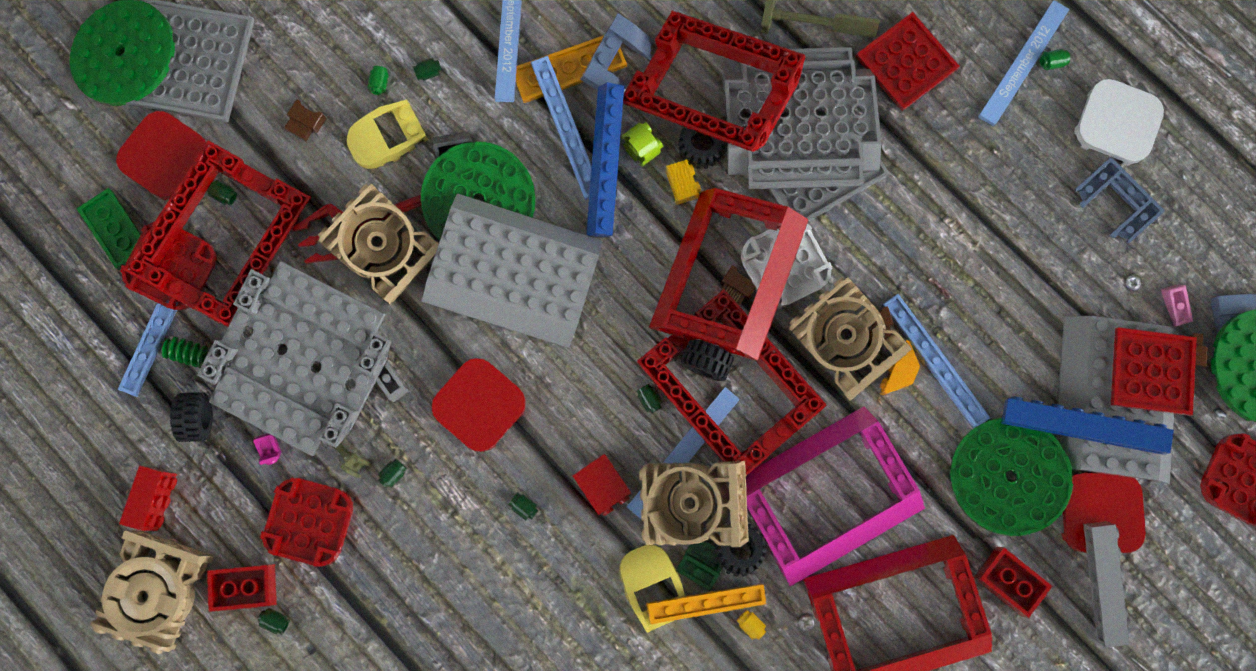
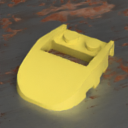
M406 99L378 107L355 122L348 131L347 145L358 165L366 169H375L384 166V163L400 160L401 156L416 149L415 145L423 139L426 142L428 138ZM386 112H393L408 140L391 149L388 148L374 121V118Z
M644 545L628 552L620 562V577L627 601L643 625L644 630L648 633L672 621L650 624L648 611H641L634 592L671 577L678 597L685 596L680 575L663 548L657 545Z

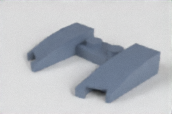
M618 13L612 20L580 80L596 90L607 82L623 85L625 92L628 85L607 70L618 49L623 43L651 61L654 56L650 54L651 44H654V40Z
M1112 157L1107 159L1075 189V192L1079 191L1082 202L1079 203L1081 208L1085 207L1109 185L1134 210L1109 235L1111 238H1116V236L1127 239L1126 243L1134 240L1165 212Z
M1256 294L1225 295L1210 299L1217 334L1222 326L1235 315L1256 309Z

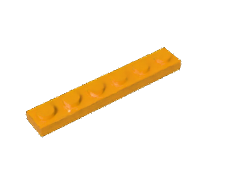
M759 583L648 602L646 604L649 623L656 624L765 605L766 598L764 584Z

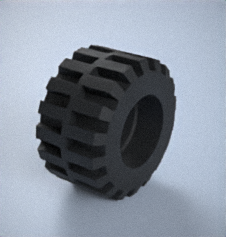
M687 127L682 128L678 149H680V156H683V161H689V165H697L696 169H700L701 166L707 169L709 165L713 167L716 161L719 162L721 160L726 142ZM704 136L711 140L713 147L705 151L698 150L692 145L691 141L695 137Z
M694 339L689 340L681 359V364L688 370L716 381H725L734 357L728 351L714 344Z
M205 392L178 393L174 398L170 411V425L176 441L204 442L208 439L212 429L213 409L212 404L209 402V396Z
M748 524L749 541L746 544L750 548L751 556L746 560L735 558L730 552L729 545H717L715 543V560L720 563L719 567L721 569L725 568L727 570L725 573H733L735 577L739 575L744 577L747 574H752L762 564L767 553V549H765L766 541L762 540L764 536L762 533H757L758 529L756 527L752 529L750 528L751 524Z

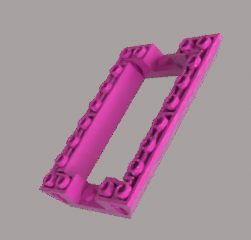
M865 406L761 464L746 476L747 513L750 517L752 516L758 529L764 536L771 550L770 553L789 586L796 584L925 509L919 488L879 421ZM860 433L861 441L867 450L871 449L890 481L887 485L892 493L896 494L899 501L894 502L824 544L798 557L760 488L853 435Z

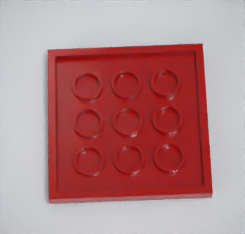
M914 12L891 27L855 56L865 69L872 71L875 81L901 111H904L960 67Z
M1120 327L1115 328L1111 406L1187 416L1193 415L1197 337Z

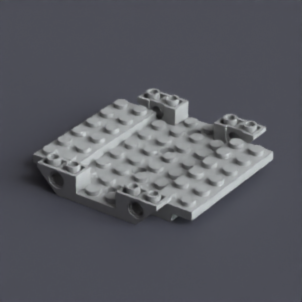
M852 47L790 49L805 54V60L799 83L783 110L788 113V116H780L765 145L754 152L726 142L728 175H747L748 172L749 189L863 186V172L879 171L881 134L874 74L870 69H855ZM741 63L740 73L722 74L724 108H726L727 122L741 126L744 130L746 129L749 118H743L740 114L748 112L751 116L752 112L759 113L772 90L770 81L773 76L772 73ZM854 109H861L863 114H855ZM823 110L826 115L819 116L816 114V111Z
M282 261L279 262L271 280L251 269L233 304L238 309L223 339L214 341L197 374L199 377L217 384L209 402L311 456L315 455L321 441L336 448L352 429L388 358L391 340L379 335V332H377L386 314ZM249 326L253 329L251 337L245 335V329ZM281 344L287 346V352L284 355L279 353V346ZM317 361L321 364V370L318 373L313 370V364ZM350 379H353L356 383V387L352 391L347 388V382Z

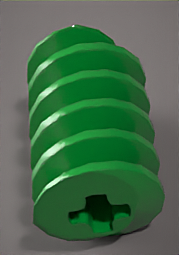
M176 336L172 340L168 338L162 347L163 358L192 365L195 368H201L208 355L207 345H203L201 348L200 343H196L193 346V341H188L186 344V339L182 338L179 341V338Z

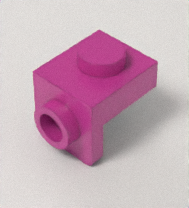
M269 433L254 437L253 441L260 456L259 464L271 465L277 462L282 452L276 437Z

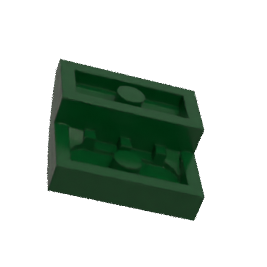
M708 541L690 544L676 571L711 591L722 570L719 567L720 563L715 560L716 554H714V549L716 546Z

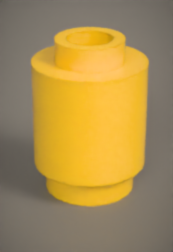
M748 609L736 620L739 623V627L752 640L755 638L759 640L766 633V625Z

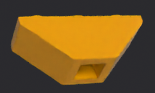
M905 340L912 348L910 341ZM913 348L887 370L889 371L887 378L884 377L879 386L881 388V395L892 393L913 384L920 368Z

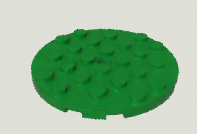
M119 0L96 10L80 26L70 51L71 74L78 88L91 99L101 104H110L111 106L126 105L127 102L139 101L149 95L166 77L170 70L168 65L171 57H174L175 43L173 42V29L169 21L155 7L140 0ZM119 49H121V50L125 49L124 54L121 55V56H119V54H120V50H119Z
M470 142L454 146L438 157L425 175L421 189L422 211L428 227L438 240L441 239L457 193L473 198L476 194H481L484 197L485 203L533 218L536 198L531 176L522 162L513 153L501 146L487 142Z
M1255 309L1235 315L1222 326L1214 340V357L1211 358L1212 374H1215L1218 384L1216 389L1221 398L1234 413L1247 421L1256 422Z
M1002 418L987 421L972 429L961 440L953 454L950 466V482L958 505L974 523L1000 535H1029L1050 526L1066 509L1073 489L1071 462L1061 447V443L1051 433L1001 424ZM1006 472H1014L1016 480L1014 482L1008 481L1006 479Z

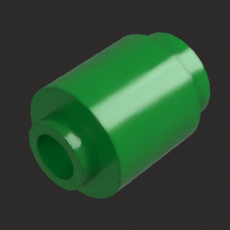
M1063 49L1044 52L1040 58V65L1045 70L1063 68L1070 63V53L1068 50Z
M373 66V69L370 70L367 88L372 94L381 95L386 92L389 76L387 68Z

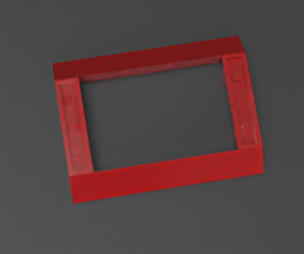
M672 10L655 38L658 49L645 71L637 70L624 92L623 104L754 152L765 145L800 80L805 54ZM683 43L773 74L770 80L772 90L759 113L752 112L745 130L741 126L654 95Z
M208 140L123 270L215 322L229 327L238 309L233 304L250 270L253 269L262 275L264 274L311 197L277 178L273 180L246 165L243 159ZM218 173L229 177L281 206L222 300L223 303L205 291L202 292L174 277L170 272L158 267Z
M718 188L701 191L649 328L683 339L689 336L719 345L720 348L729 353L758 361L809 220L788 206ZM712 212L726 218H731L732 214L764 222L767 229L779 230L743 330L676 311L713 215Z
M725 289L694 314L696 317L716 323L720 320L723 325L740 330L744 329L748 315ZM670 335L636 361L722 462L745 461L746 476L827 406L774 344L766 338L759 360L756 362L795 407L741 453L666 366L686 349L689 340L696 338L686 336L683 339Z
M954 535L803 579L814 616L818 619L829 655L827 659L831 671H930L992 652V633L967 556ZM943 561L946 579H951L963 615L959 619L968 638L965 637L855 670L832 594Z

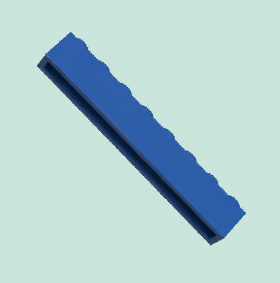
M609 82L599 86L597 92L586 231L588 236L602 238L613 235L624 86Z
M1011 396V399L1008 398L1004 402L1001 424L1160 455L1171 453L1174 430L1168 429L1167 425L1155 423L1152 426L1147 425L1146 421L1133 420L1131 422L1126 421L1125 417L1122 416L1110 418L1105 417V414L1101 412L1089 414L1084 413V409L1072 408L1068 410L1063 409L1064 406L1059 404L1047 406L1043 405L1044 402L1038 400L1026 402L1023 401V398Z

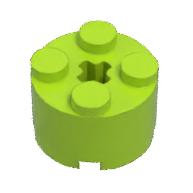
M646 122L643 124L637 123L620 136V140L624 139L625 141L623 146L629 156L635 162L639 160L641 162L639 166L641 167L658 156L663 147L661 141L658 138H654L651 133L652 129Z

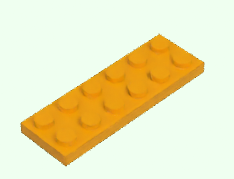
M604 35L546 55L549 57L561 90L584 82L580 78ZM621 48L618 49L607 69L611 73L627 67ZM532 61L518 65L516 70V85L523 103L544 97L531 66Z

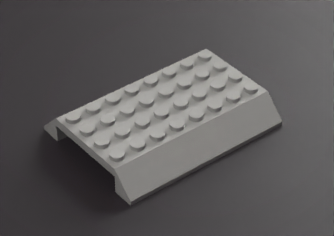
M457 193L427 278L422 302L569 348L596 267L602 240Z
M1098 316L1064 317L1057 404L1063 405V409L1080 408L1084 409V413L1101 412L1105 414V417L1122 416L1125 417L1126 421L1143 420L1146 421L1147 425L1154 426L1155 423L1167 425L1168 429H1173L1174 414L1111 406L1115 328L1118 327L1179 335V332L1169 326ZM1055 434V438L1061 443V447L1069 457L1072 470L1147 479L1149 482L1170 484L1172 446L1170 454L1160 455Z

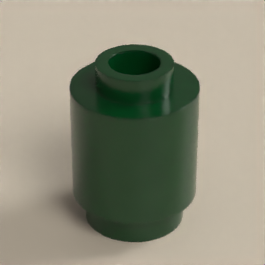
M434 58L421 61L416 66H413L418 81L422 79L425 81L439 76V71H442L439 61H435Z
M219 180L212 182L207 190L209 197L223 205L231 206L237 198V192Z
M647 384L636 391L638 399L647 412L651 411L653 414L662 408L660 404L663 401L654 386L651 387L650 384Z
M395 458L378 473L380 477L378 481L386 488L388 486L393 487L404 476L407 468Z
M518 492L508 504L511 510L525 521L528 518L532 520L539 511L536 509L538 505Z
M268 608L266 611L262 610L257 619L259 627L276 635L278 633L284 634L290 623L287 616L271 608Z

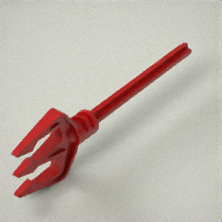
M421 194L394 205L403 213L422 206ZM326 204L292 227V230L309 229L311 222L329 215L333 219L339 212L341 214L343 212L333 204ZM388 213V214H387L385 217H383V218H371V219H368V220H365L364 222H362V223L355 229V231H354V233H353V237H352V248H353V250H352V252H351L347 257H348V258H351L352 255H353L354 248H355V236H356L357 231L359 230V228H360L362 225H364L365 223H367V222H369V221H374V220L383 221V220H386L391 214ZM318 235L309 236L299 243L298 246H315L319 242L320 237ZM315 253L304 260V263L309 264L339 259L332 253L324 256Z

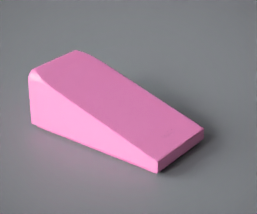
M1177 284L1161 289L1174 327L1193 322L1186 285Z

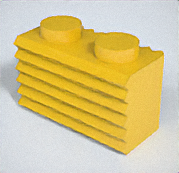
M687 160L667 165L665 172L676 204L679 205L698 199L701 187L699 182H695L693 175H695L693 165H689Z

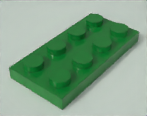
M107 188L76 209L114 267L120 270L121 266L126 264L141 233L113 190Z

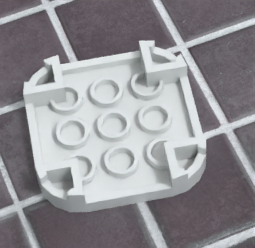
M1107 79L1097 83L1087 94L1088 99L1079 123L1075 127L1074 134L1077 135V139L1081 143L1080 147L1086 151L1090 148L1121 160L1122 165L1129 166L1130 164L1140 162L1152 150L1163 119L1164 109L1162 103L1154 95L1116 80Z
M807 224L779 301L778 309L819 291L831 278V263L827 262L811 232L812 227ZM769 229L755 237L752 236L741 250L742 264L750 280H752L756 291L759 288L778 236V229L777 231Z

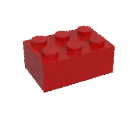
M139 465L119 524L141 531H158L164 522L163 515L165 509L168 508L171 501V491L177 484V474L155 467Z
M996 547L973 577L1017 614L1026 618H1030L1053 587L1005 547Z
M275 564L207 571L209 612L277 605Z

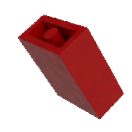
M605 454L573 475V478L598 515L603 514L606 516L614 510L612 506L618 502L622 505L630 499L628 495L631 494V491Z

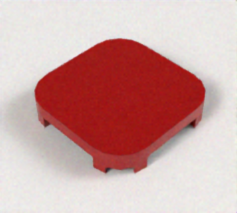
M155 111L148 114L121 146L117 153L116 163L122 173L158 198L166 201L170 199L207 141L199 133L171 114L164 111Z
M154 222L143 226V228L141 229V231L143 232L140 238L138 239L133 251L131 252L126 264L128 263V261L130 260V258L132 257V255L134 254V252L136 251V249L138 248V246L140 245V243L142 242V240L144 239L145 235L147 234V232L149 231ZM182 229L158 267L202 291L215 267L217 255L210 243ZM126 264L121 266L122 280L125 283V287L129 290L147 297L166 308L178 311L190 308L124 271L123 269Z
M474 358L465 362L439 390L432 401L431 408L436 420L465 446L473 451L485 452L493 449L514 423L524 414L526 399L520 388L490 362Z
M1244 433L1227 435L1217 444L1200 484L1201 494L1212 506L1253 526H1256V441L1251 439L1250 435Z
M1104 473L1072 475L1073 489L1069 503L1063 511L1064 533H1061L1062 539L1065 540L1068 546L1076 552L1087 553L1083 524L1108 521L1115 524L1118 528L1119 538H1117L1121 553H1130L1138 550L1143 545L1146 535L1143 492L1139 482L1133 477Z
M290 478L284 480L279 486H276L273 492L275 493L265 529L261 531L260 539H262L264 547L268 553L274 556L313 566L332 564L341 553L352 517L353 502L347 492L339 488L305 479Z

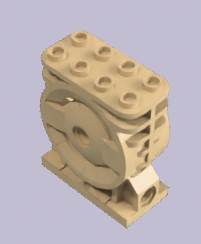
M365 184L358 192L360 196L356 200L352 198L346 204V210L342 214L339 212L332 219L333 224L329 228L325 227L318 234L320 237L318 241L351 271L361 277L371 279L372 289L391 305L434 259L439 243L433 240L426 232H414L408 217L393 202L388 200L383 193L379 192L373 184L369 186ZM388 213H390L391 215L385 221H369L359 228L355 236V247L357 251L349 259L347 256L353 250L352 237L355 229L365 220L371 218H383ZM405 226L407 230L401 235L402 249L398 257L386 266H372L368 271H364L369 263L382 264L395 256L399 247L397 233ZM375 237L381 238L383 241L382 245L374 247L371 243L372 239ZM414 237H420L417 241L414 240ZM413 248H415L423 257L413 267H409L407 264L412 256ZM404 268L407 274L397 283V286L387 279V277L397 274ZM375 279H381L375 286Z
M842 277L834 284L835 288L832 291L827 290L819 297L820 301L817 304H810L804 310L806 313L802 317H795L789 323L791 325L789 330L795 334L796 338L801 341L804 347L808 349L822 366L836 372L835 383L845 393V396L852 400L911 351L912 348L897 331L886 330L884 320L875 306L850 278L844 279ZM861 306L866 307L857 315L853 313H842L833 317L827 324L825 330L826 342L822 344L819 348L817 347V344L823 340V327L830 316H832L834 313L838 311H857ZM877 321L878 326L872 330L873 338L871 345L863 355L855 359L845 360L839 358L834 363L829 362L837 354L853 356L860 353L868 344L870 336L869 327ZM845 329H850L852 332V337L849 340H845L842 337V332ZM885 333L892 334L890 337L885 339ZM884 345L892 353V356L888 357L880 365H876L873 361L878 357ZM868 365L872 367V372L861 381L851 372ZM840 371L845 373V375H843L841 378Z
M745 461L717 462L711 468L697 463H648L640 469L639 478L642 481L640 499L643 501L641 519L644 521L642 540L645 541L646 545L698 544L711 538L717 545L741 547L749 541ZM681 471H682V482L679 483V484L673 489V491H672V493H671V496H670V507H669V495H670V491H671L672 487L674 486V484H675L677 481L680 480V474H681ZM702 477L712 486L718 502L717 510L714 517L709 523L706 524L707 533L705 534L703 522L706 521L712 515L715 508V499L711 488L706 483L702 482ZM690 497L695 500V507L689 505L688 499ZM730 514L731 524H725ZM679 521H681L682 523H684V532H683L682 524H681Z
M124 530L122 539H125L120 551L123 563L107 579L100 600L102 607L96 609L95 614L98 617L96 620L91 621L90 626L93 627L94 632L101 634L110 633L114 639L130 640L132 645L150 647V651L154 653L170 652V650L176 648L175 640L181 635L179 629L181 626H184L186 622L184 619L192 609L195 599L194 583L202 579L207 564L212 563L214 555L141 530ZM150 549L156 551V556L148 557ZM174 557L180 558V559H181V562H179V561H177V560H175V559H173V558H174ZM146 569L157 572L164 578V580L160 576L153 573H140L132 576L131 578L129 577L132 575V573L138 570ZM144 591L148 593V599L146 601L143 599ZM169 591L172 592V593H175V594H176V597L170 595V594H169ZM160 613L169 616L167 619L158 617L149 623H136L132 619H151Z

